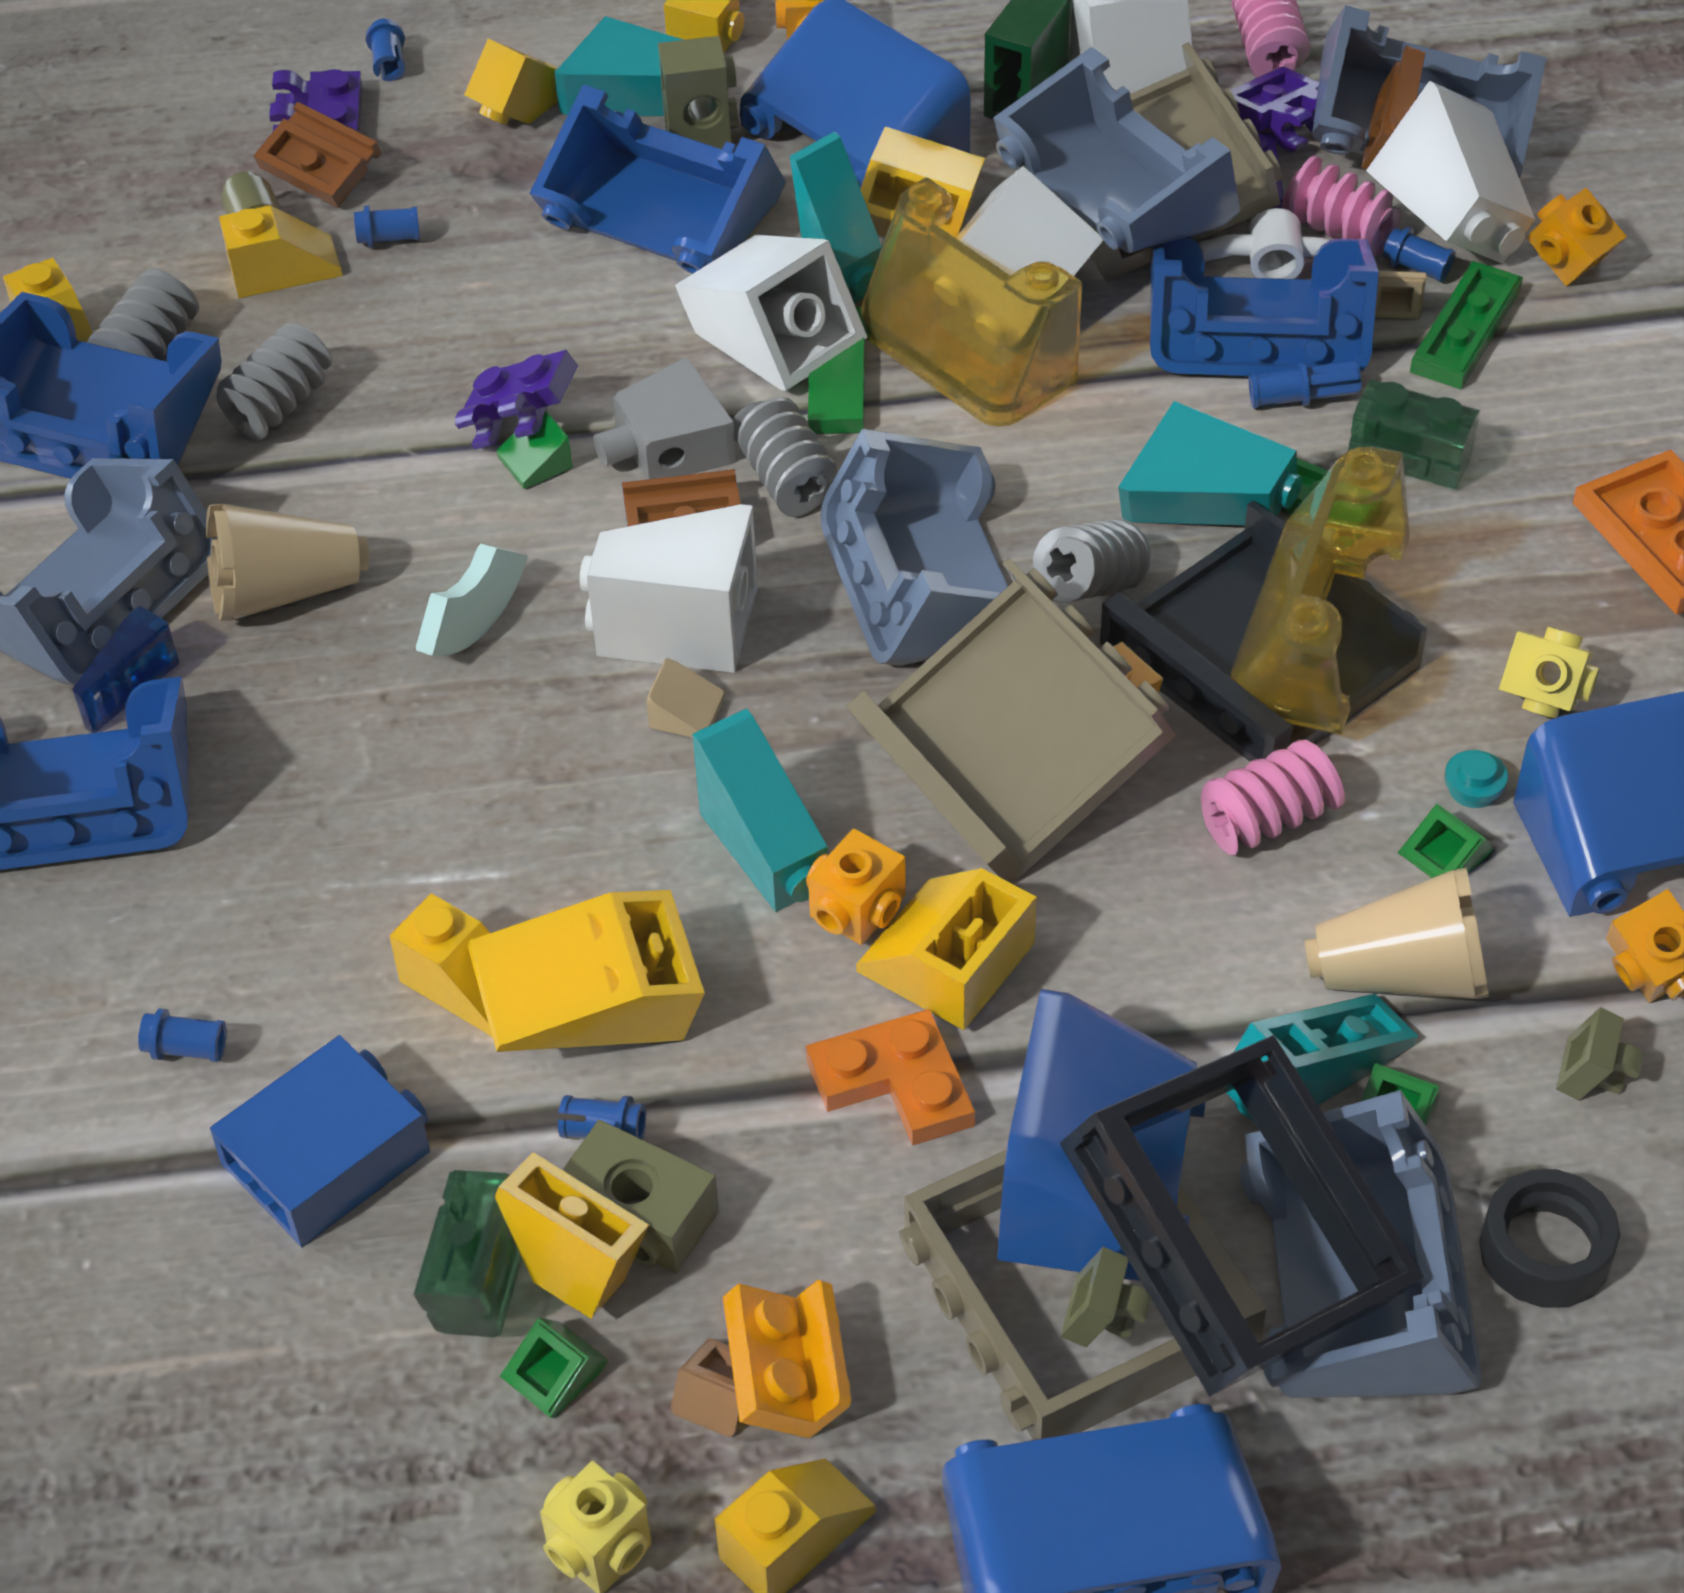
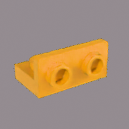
M816 1280L796 1298L738 1283L723 1296L740 1423L810 1439L850 1407V1382L846 1371L840 1334V1321L831 1283Z

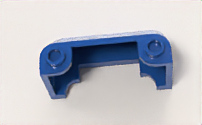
M824 0L817 4L740 98L739 116L741 126L746 128L751 134L763 139H769L778 134L782 127V120L815 141L835 131L843 141L860 189L869 161L885 126L970 153L971 95L969 85L961 71L952 63L845 0Z
M583 84L529 193L543 209L541 216L558 228L569 230L571 225L591 231L674 260L682 269L693 274L742 244L777 203L786 182L765 144L741 137L737 147L735 144L726 141L723 148L719 149L644 124L636 111L626 109L624 114L616 110L612 111L605 106L609 97L605 91Z
M1192 237L1151 247L1150 350L1153 360L1163 370L1176 374L1248 376L1249 373L1254 372L1257 374L1296 369L1299 362H1305L1306 367L1354 361L1358 363L1361 372L1369 364L1373 346L1379 271L1368 239L1340 238L1330 240L1321 245L1314 255L1311 280L1204 276L1205 261L1203 250Z
M21 292L0 313V461L69 479L92 458L174 459L176 464L179 465L221 371L222 359L219 338L195 332L180 333L167 347L168 362L79 341L76 339L72 318L60 303L47 297Z
M182 676L150 680L139 684L133 689L126 702L125 716L128 729L9 744L6 729L0 717V870L163 849L174 845L183 837L189 819L187 702Z
M1684 691L1560 716L1540 725L1530 735L1526 743L1513 804L1569 917L1592 912L1598 914L1612 912L1625 903L1635 885L1638 873L1684 864Z
M1041 989L1006 1151L997 1260L1080 1272L1102 1247L1126 1256L1061 1147L1060 1142L1094 1112L1197 1068V1062L1068 992ZM1206 1102L1134 1133L1176 1206L1190 1116L1204 1118ZM1182 1215L1189 1226L1190 1216ZM1128 1260L1124 1279L1141 1281Z
M1194 1404L1175 1410L1171 1413L1170 1418L1002 1446H998V1443L994 1440H975L957 1447L954 1451L955 1457L947 1461L943 1466L942 1485L963 1593H1216L1218 1588H1223L1228 1593H1272L1281 1570L1274 1535L1230 1417L1224 1413L1214 1412L1213 1407L1208 1404Z

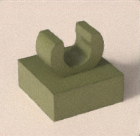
M1600 1007L1568 1036L1556 1090L1580 1101L1596 1086L1605 1091L1619 1094L1623 1089L1625 1075L1635 1079L1640 1076L1644 1053L1633 1045L1619 1042L1624 1018Z
M1102 1247L1076 1275L1060 1337L1087 1348L1104 1329L1114 1335L1129 1338L1132 1335L1135 1321L1141 1323L1146 1321L1151 1297L1143 1288L1123 1284L1128 1264L1126 1256Z

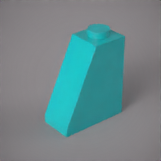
M604 16L555 71L559 113L569 114L584 84L605 91L609 96L605 106L612 111L616 110L624 114L626 109L636 111L638 116H664L658 43L684 39Z
M1173 401L1118 486L1122 519L1132 523L1245 525L1247 504L1253 500L1273 515H1278L1282 507L1290 508L1300 492L1302 477L1297 472V450Z
M745 708L693 733L700 815L775 912L796 902L809 900V889L806 885L807 875L816 859L822 854H828V846L754 716Z

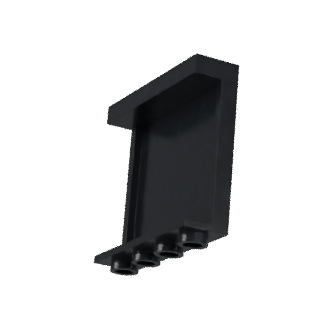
M1253 500L1247 504L1245 530L1137 604L1121 592L1116 593L1103 602L1100 644L1103 646L1108 642L1115 646L1123 642L1163 678L1160 691L1251 762L1255 759H1266L1275 750H1287L1297 740H1308L1316 745L1417 671L1421 666L1427 627L1419 622L1411 612L1401 609L1378 592L1367 580L1359 578L1333 559L1325 549L1311 543L1292 529L1281 517L1273 515Z

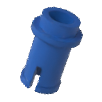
M387 18L378 19L368 28L365 38L368 48L372 51L373 72L376 77L382 73L381 80L394 81L399 79L405 72V63L402 56L405 34L395 21Z
M364 206V211L354 212L357 244L367 243L368 248H373V242L420 240L417 206L406 209L370 211L369 206Z
M1406 227L1404 230L1394 228L1383 250V258L1390 260L1391 267L1396 269L1402 265L1417 272H1426V275L1435 278L1439 282H1443L1446 279L1456 255V251L1453 249L1444 248L1415 236L1413 228Z
M159 1008L155 1014L145 1013L143 1015L138 1033V1047L141 1052L150 1053L151 1058L154 1060H162L164 1055L167 1054L209 1059L212 1062H218L224 1054L227 1027L223 1020L209 1021L170 1016L168 1009Z
M565 1095L561 1100L559 1113L584 1115L586 1117L585 1121L558 1120V1133L561 1138L585 1139L599 1119L641 1140L644 1138L647 1122L646 1107L644 1104L635 1103L632 1096L624 1095L620 1102L577 1098L573 1095Z

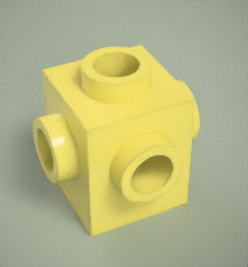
M1548 626L1544 637L1525 631H1517L1499 690L1524 697L1522 709L1547 717L1557 718L1560 709L1573 711L1578 700L1589 702L1600 668L1590 665L1594 652L1580 648L1582 636ZM1550 661L1555 662L1561 670L1560 679L1555 684L1547 681L1544 676V668Z
M592 1460L575 1477L570 1475L560 1480L545 1499L540 1515L546 1543L543 1545L546 1555L568 1577L575 1578L577 1576L596 1593H605L622 1575L631 1571L639 1563L646 1550L652 1545L646 1510L648 1505L646 1496L629 1477L620 1472H617L612 1477Z

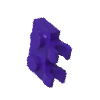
M1282 66L1230 90L1238 105L1239 117L1242 121L1249 118L1258 132L1270 128L1276 142L1286 151L1294 152L1307 146L1308 140L1299 136L1295 132L1293 125L1301 127L1306 124L1310 132L1313 133L1319 82Z
M338 69L310 71V81L304 80L300 75L290 70L273 72V90H288L290 93H276V101L270 104V122H278L283 119L289 120L295 113L294 105L299 102L360 133L361 71H342ZM279 124L273 125V131Z
M562 350L545 356L536 354L523 362L506 367L494 366L486 369L475 379L473 390L464 408L458 411L455 418L456 427L460 429L472 425L475 426L476 436L471 444L474 449L495 444L499 438L500 426L504 418L518 415L519 418L518 426L514 432L517 438L537 433L541 429L543 415L547 406L561 403L578 368V364L567 350Z

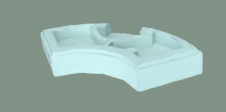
M480 543L470 567L459 582L447 591L431 593L416 644V651L431 656H447L460 652L479 640L497 621L509 603L520 581L528 556Z

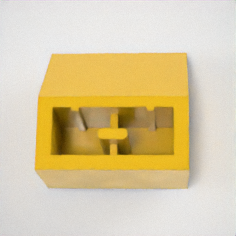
M885 126L871 156L861 186V192L877 235L943 255L963 229L985 158Z
M983 868L928 879L857 962L856 972L923 1009H930L934 1015L965 1030L1035 944L1037 896Z

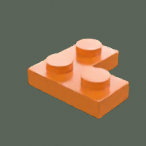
M930 1009L805 1045L806 1061L827 1112L890 1093L912 1146L975 1127V1110Z

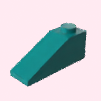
M834 131L792 154L790 162L801 238L829 240L855 304L886 286L882 245L843 141Z
M1375 993L1251 1022L1234 1052L1275 1035L1317 1105H1320L1370 1074L1375 1063L1384 1065L1413 1047L1419 1036ZM1267 1056L1262 1058L1263 1062L1268 1060ZM1235 1089L1227 1092L1235 1102L1237 1109L1245 1117L1253 1120Z

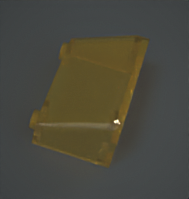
M925 177L906 189L898 200L860 308L861 319L864 321L865 332L868 337L866 339L979 421L990 426H1010L1019 422L1077 382L1082 281L1064 269L1045 261L1032 263L1012 275L1007 274L940 228L941 225L951 218L953 212L952 196L946 189Z
M1359 447L1347 451L1339 457L1292 513L1283 528L1233 665L1230 678L1288 723L1342 734L1350 712L1349 696L1341 693L1336 651L1342 635V620L1338 610L1330 602H1327L1326 598L1335 573L1364 579L1368 564L1375 558L1390 553V558L1402 560L1410 537L1402 452L1375 447Z

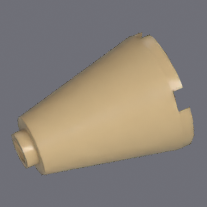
M213 504L208 507L206 538H218L213 539L211 542V556H207V567L215 614H219V621H232L358 583L360 571H368L369 569L367 539L365 536L357 537L353 525L228 504Z
M1467 868L1451 870L1316 924V938L1304 940L1310 977L1323 976L1325 988L1332 990L1468 999L1489 997L1476 915L1471 901L1472 893Z

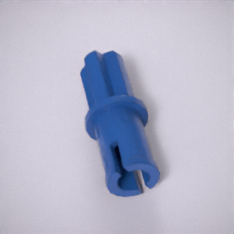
M1354 361L1306 367L1305 362H1299L1296 369L1248 374L1252 408L1301 401L1302 406H1309L1310 400L1357 394L1361 391L1362 385L1361 371L1358 363Z

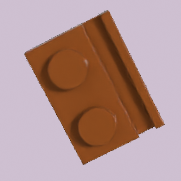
M1406 45L1403 50L1401 63L1396 61L1377 93L1361 168H1369L1418 98L1426 52Z
M297 102L293 107L295 113L289 120L283 119L253 157L259 168L338 208L367 173V164L373 157L378 159L382 152L377 141Z
M735 469L622 482L628 527L741 504Z

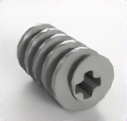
M149 268L137 277L132 287L125 292L121 301L117 302L109 316L103 319L98 330L91 334L87 343L162 360L167 353L166 348L177 334L185 331L189 325L188 320L194 319L200 311L199 302L194 293L170 273L158 268Z
M286 323L276 330L274 336L265 340L261 348L252 352L246 361L236 366L232 374H229L219 382L216 394L217 403L228 421L241 434L251 440L260 441L268 435V427L274 428L282 422V414L288 415L296 409V401L302 402L310 396L311 389H316L324 383L325 376L323 370L331 367L332 356L319 337L307 327L298 323Z
M777 397L766 401L754 402L742 408L732 418L735 441L739 443L742 453L748 458L751 467L757 472L761 483L766 486L770 497L775 500L778 509L786 516L796 518L813 511L821 504L838 470L835 462L828 457L826 448L818 442L816 433L809 428L806 418L800 414L796 403L789 398Z
M1108 519L1093 523L1062 526L1049 531L1037 545L1033 555V567L1042 574L1058 593L1053 600L1068 603L1074 600L1105 596L1124 591L1128 588H1135L1145 579L1148 572L1151 550L1146 536L1137 526L1126 520Z

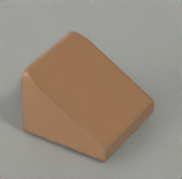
M708 1338L679 1368L671 1403V1412L680 1418L726 1437H732L742 1425L739 1420L729 1345Z

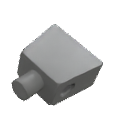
M687 357L617 392L613 398L616 427L593 436L597 455L604 466L607 467L632 457L646 480L689 475L736 462L733 420Z

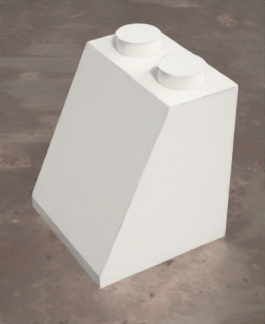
M1072 0L1070 62L1090 47L1095 48L1109 59L1110 67L1103 74L1113 89L1118 90L1124 86L1131 94L1187 69L1182 45L1189 42L1192 46L1188 0Z
M1431 81L1428 82L1366 170L1446 242L1500 263H1504L1507 257L1520 247L1525 233L1535 221L1493 112L1487 107Z
M1022 166L990 193L928 274L938 282L936 288L945 299L956 306L963 304L979 318L977 325L988 337L997 342L1004 341L1010 346L1028 333L1101 244L1103 239L1040 180Z
M754 235L675 285L695 333L780 390L787 391L807 378L809 373L862 338L864 340L868 338L829 240Z
M740 504L600 532L593 556H584L580 570V589L589 593L585 612L586 631L594 632L596 656L663 664L665 658L679 662L685 667L735 673L758 588L753 506Z

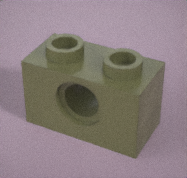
M719 36L658 43L666 131L722 149L726 141L731 143L730 129L739 128L736 98H728V88L737 86L733 56L723 55Z
M600 1119L562 1169L649 1224L634 1258L635 1261L643 1265L652 1266L656 1263L677 1274L719 1213L715 1174ZM634 1198L645 1199L642 1202L636 1204L624 1203L625 1201Z

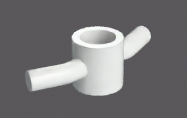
M1274 208L1258 213L1249 224L1248 234H1228L1198 241L1203 250L1205 262L1233 255L1250 256L1251 271L1256 278L1295 279L1304 267V258L1314 259V255L1321 245L1330 240L1320 237H1302L1301 223L1298 217L1289 210Z

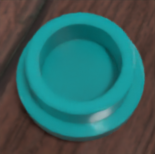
M1466 750L1450 758L1446 765L1444 780L1450 795L1456 802L1469 808H1482L1492 804L1502 795L1507 785L1508 772L1503 762L1493 754L1481 750Z

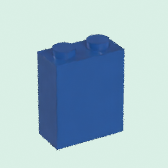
M340 1034L209 1127L221 1165L301 1248L430 1152L424 1126L429 1118L421 1102L407 1089L399 1093L387 1081L386 1072L376 1057L366 1049L358 1053Z

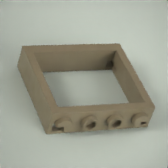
M1007 1150L904 1196L905 1228L899 1231L904 1250L915 1266L922 1263L926 1266L934 1279L932 1281V1289L941 1311L947 1319L952 1320L957 1317L968 1334L966 1336V1345L975 1366L982 1375L992 1373L1003 1391L1000 1397L1004 1411L1010 1423L1018 1432L1027 1430L1033 1440L1080 1433L1197 1376L1174 1338L1061 1394L1047 1399L945 1237V1234L1001 1209ZM1180 1184L1177 1201L1179 1211L1182 1215L1190 1216L1189 1227L1258 1343L1261 1342L1267 1310L1266 1306Z

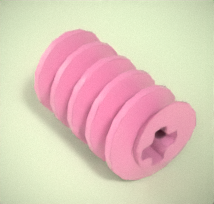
M1232 0L1231 5L1242 36L1241 39L1249 60V66L1254 76L1258 78L1282 66L1294 71L1304 63L1310 53L1311 44L1296 0Z
M1316 155L1310 157L1292 178L1282 201V209L1294 213L1301 224L1308 222L1310 228L1318 232L1326 231L1327 236L1332 239H1368L1373 256H1379L1384 250L1390 233L1394 228H1399L1401 209L1398 207L1395 209L1391 208L1394 195L1387 189H1384L1374 199L1376 192L1375 183L1367 180L1356 190L1358 184V176L1356 174L1348 172L1339 181L1340 167L1332 163L1321 172L1323 166L1322 159Z
M1297 740L1287 750H1275L1266 759H1255L1245 769H1233L1224 776V779L1213 778L1203 786L1201 793L1202 814L1208 831L1223 851L1234 856L1237 855L1238 851L1237 837L1246 847L1254 848L1261 842V832L1268 838L1274 839L1282 832V822L1288 828L1296 829L1303 823V813L1310 819H1317L1324 813V804L1330 809L1337 810L1345 803L1344 788L1335 766L1317 745L1308 740Z

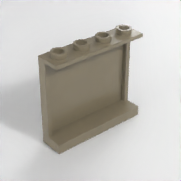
M1187 42L1182 45L1187 69L1131 93L1130 96L1135 112L1187 151L1197 143L1202 145L1212 137L1231 150L1240 213L1219 229L1190 236L1199 241L1251 218L1262 211L1280 205L1276 182L1282 180V172L1271 150L1262 151L1260 139L1252 121L1249 118L1242 121L1239 117L1238 105L1230 89H1220L1216 71L1209 58L1200 59L1190 43ZM1102 241L1090 257L1105 282L1150 263L1151 247L1129 253L1120 248L1114 250Z
M1008 558L1002 564L1015 580L880 704L877 705L863 690L846 707L985 863L1000 878L1013 884L1177 734L1163 717L1170 709V706L1146 680L1136 687L1126 677L1132 668L1111 644L1106 642L1098 649L1088 639L1095 632L1094 629L1071 604L1061 611L1052 602L1058 593L1038 570L1033 567L1025 574Z

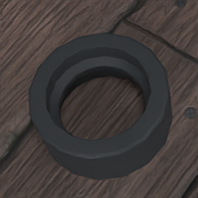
M1531 1169L1508 1178L1492 1194L1479 1242L1483 1265L1499 1287L1515 1299L1541 1308H1563L1590 1299L1605 1284L1621 1235L1617 1213L1604 1193L1580 1176L1558 1169ZM1527 1212H1550L1566 1217L1580 1227L1590 1241L1589 1255L1586 1259L1571 1265H1549L1531 1259L1519 1250L1509 1237L1508 1227L1512 1218Z

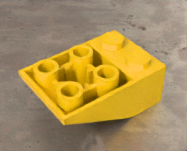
M671 890L609 892L472 939L468 943L469 954L496 1052L683 1041L705 994Z

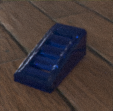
M140 605L124 619L72 688L85 729L91 733L100 730L126 708V702L131 691L139 684L161 679L180 663L168 622ZM99 693L100 695L95 700L94 696Z

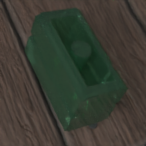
M1371 379L1353 414L1350 433L1352 435L1349 440L1347 458L1456 490L1473 453L1480 410L1462 405L1459 401L1450 397L1436 398L1408 390L1397 382H1380Z
M454 1170L449 1173L442 1196L445 1204L439 1207L413 1293L422 1310L427 1311L426 1316L437 1332L450 1335L496 1338L502 1334L522 1262L521 1254L495 1199L498 1187L510 1176L507 1173Z

